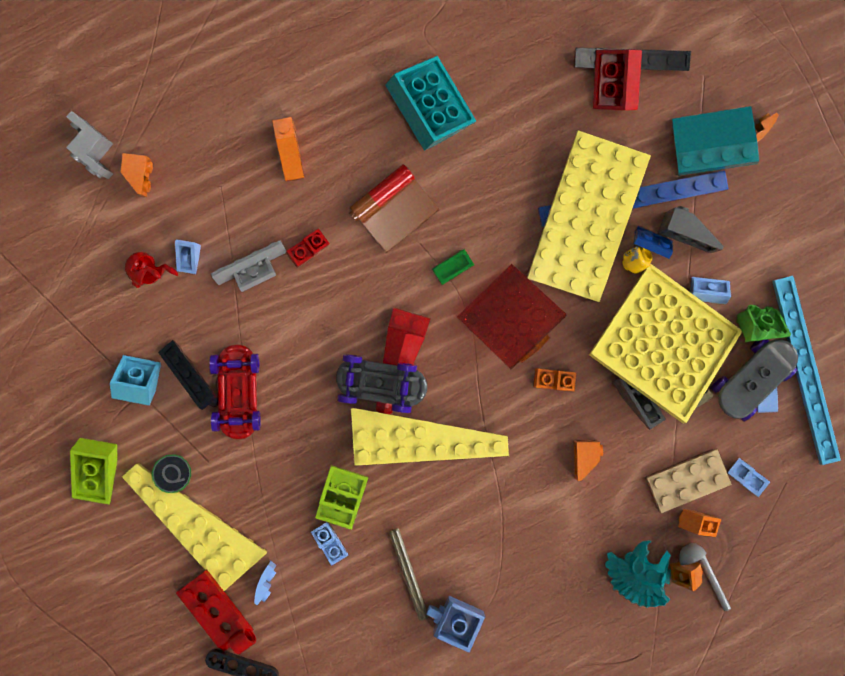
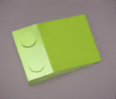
M79 438L70 450L72 498L110 504L117 466V444Z

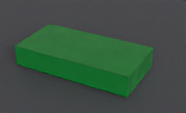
M463 249L432 270L441 285L474 266V263L466 250Z

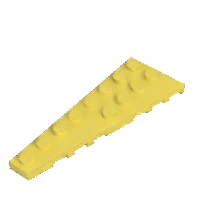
M351 408L355 466L509 456L508 436Z

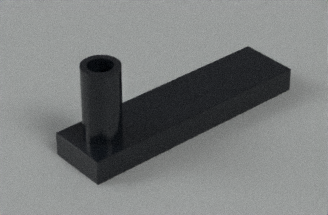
M174 340L158 352L199 409L203 410L208 405L211 407L218 406V397Z

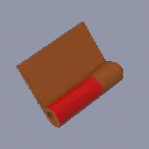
M402 164L350 207L352 211L349 214L356 222L360 220L387 253L440 209L417 183L410 170Z

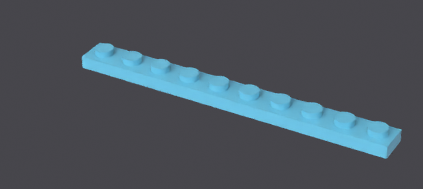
M789 276L773 280L772 283L780 313L791 333L790 337H787V341L797 350L798 363L796 365V375L819 464L825 465L841 461L794 277Z

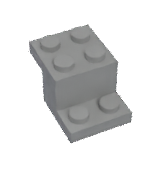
M71 111L66 117L72 121L70 125L79 133L66 147L72 152L70 156L86 166L85 169L100 179L102 176L109 179L113 173L99 161L113 143L87 121Z

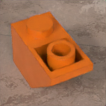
M123 153L120 173L137 194L147 197V192H150L151 188L149 173H152L153 169L151 159L143 155Z

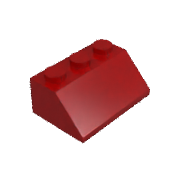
M596 50L593 109L638 110L642 50Z

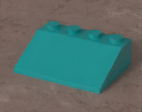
M438 56L394 74L385 84L424 151L440 144L476 122Z
M751 106L672 119L679 176L759 163L758 143Z

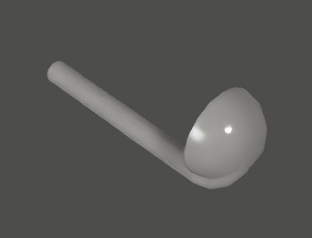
M689 543L680 550L678 557L680 565H689L700 561L723 610H730L731 607L706 558V551L696 543Z

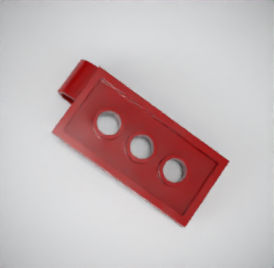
M207 569L176 592L177 596L212 641L223 652L231 647L236 654H241L256 643L254 629ZM199 592L205 593L207 600H202L199 597ZM212 607L217 608L219 615H213L210 609ZM222 623H228L231 630H225Z

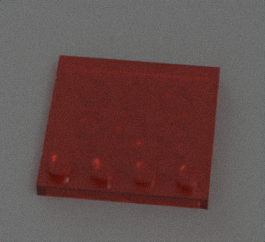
M511 264L457 318L511 370L567 315Z

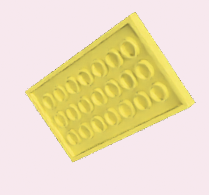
M577 131L527 278L600 302L651 155Z

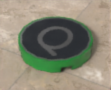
M166 455L160 458L152 470V480L155 486L166 493L182 491L191 479V468L188 462L178 455Z

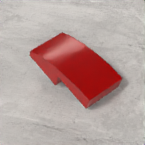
M318 228L303 238L301 242L288 249L286 253L298 268L330 243Z

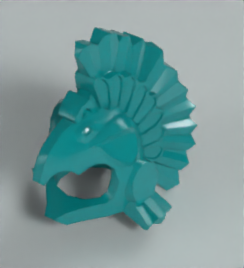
M650 540L639 543L633 552H628L625 555V559L617 557L613 552L607 553L608 561H606L605 566L609 569L608 575L613 578L610 582L613 585V590L618 591L619 595L624 596L632 604L646 608L665 606L670 601V598L665 595L664 584H669L671 579V570H668L671 555L668 550L662 556L659 564L650 563L647 559L649 554L647 546L651 543Z

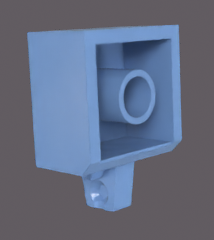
M448 596L444 606L440 605L437 608L429 605L426 613L428 616L435 618L434 622L436 625L433 633L437 639L470 653L485 619L483 610Z

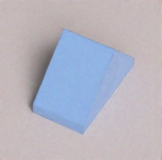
M175 240L177 271L196 274L201 249L200 244Z

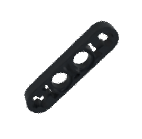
M212 649L205 659L206 665L209 668L233 676H258L261 669H263L261 676H267L269 672L272 673V676H279L278 670L271 665L226 651L223 652L220 649ZM217 655L218 660L216 661V663L212 662L213 659L210 657ZM225 657L227 659L224 663V666H222L221 664L223 663V659ZM230 660L237 661L238 668L231 669L228 666V662ZM250 665L254 666L257 672L254 675H250L247 673L246 668Z

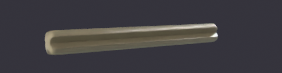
M398 528L393 529L389 534L418 619L422 621L428 618L427 610L401 533Z

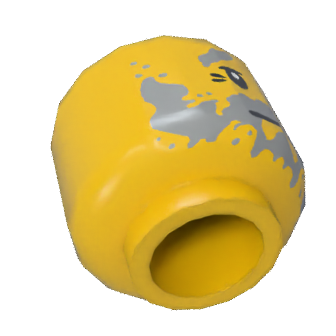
M635 246L624 253L622 263L627 271L629 270L637 274L650 267L653 257L650 250Z

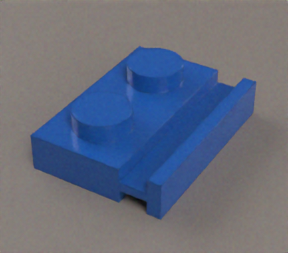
M638 226L635 230L634 244L670 259L673 253V241Z

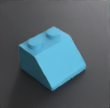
M123 355L110 381L111 398L150 406L156 392L161 362Z

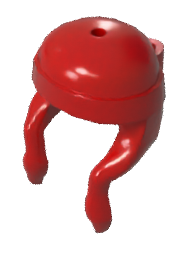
M146 252L133 253L125 263V272L128 278L132 280V285L136 288L143 286V284L155 283L158 279H161L165 270L178 276V272L167 264L156 267L154 258Z

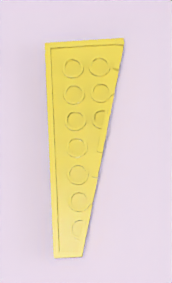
M136 464L122 476L198 563L210 572L223 591L267 554L265 549H262L254 541L240 534L235 528H231L201 505L190 500L185 494L161 491L152 480V472L141 464Z

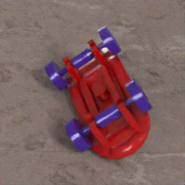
M231 345L225 348L219 357L218 355L210 356V373L217 374L218 412H212L211 429L213 432H218L221 428L222 432L232 439H245L254 431H259L261 427L260 411H257L256 373H259L260 366L259 355L253 354L248 347L243 345Z

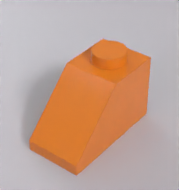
M574 440V478L577 481H582L600 462V456H603V446L600 445L599 441Z
M683 509L679 516L678 527L697 535L716 537L721 519L694 510Z
M680 562L670 564L672 583L692 591L697 590L702 584L703 571L700 563L680 565Z

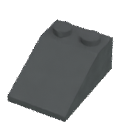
M678 206V208L675 207L665 212L658 234L708 253L723 250L724 246L693 213L689 212L688 208Z

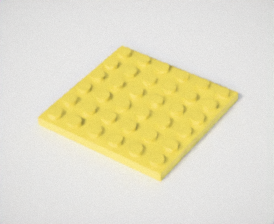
M651 264L649 268L644 270L591 350L589 356L684 424L689 420L741 335L742 330Z

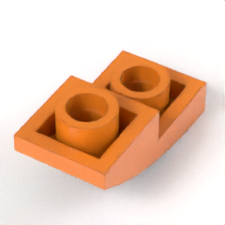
M777 112L771 116L767 113L758 119L760 123L755 125L757 142L773 127L779 116Z
M535 368L533 387L575 391V372Z

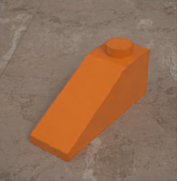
M292 117L272 120L285 181L304 178L296 129Z

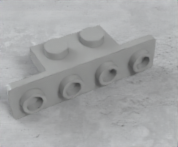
M281 241L273 242L261 250L254 251L250 255L234 261L232 264L219 268L211 273V276L218 285L235 278L239 289L243 292L276 276L271 260L285 254L286 248Z

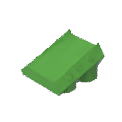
M749 305L745 311L737 315L736 323L739 324L746 339L745 342L790 337L791 335L780 311L773 307L760 309L756 305Z

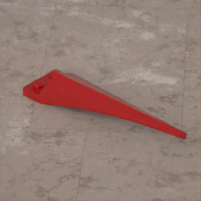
M393 308L387 331L383 363L397 365L398 363L413 364L425 339L430 318ZM377 402L375 412L391 414L392 404Z

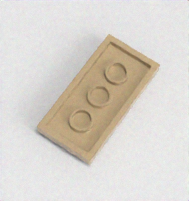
M718 449L710 450L646 477L660 513L732 485Z

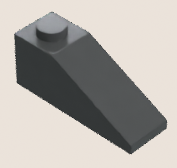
M621 378L613 381L621 397L649 430L666 420L658 405Z

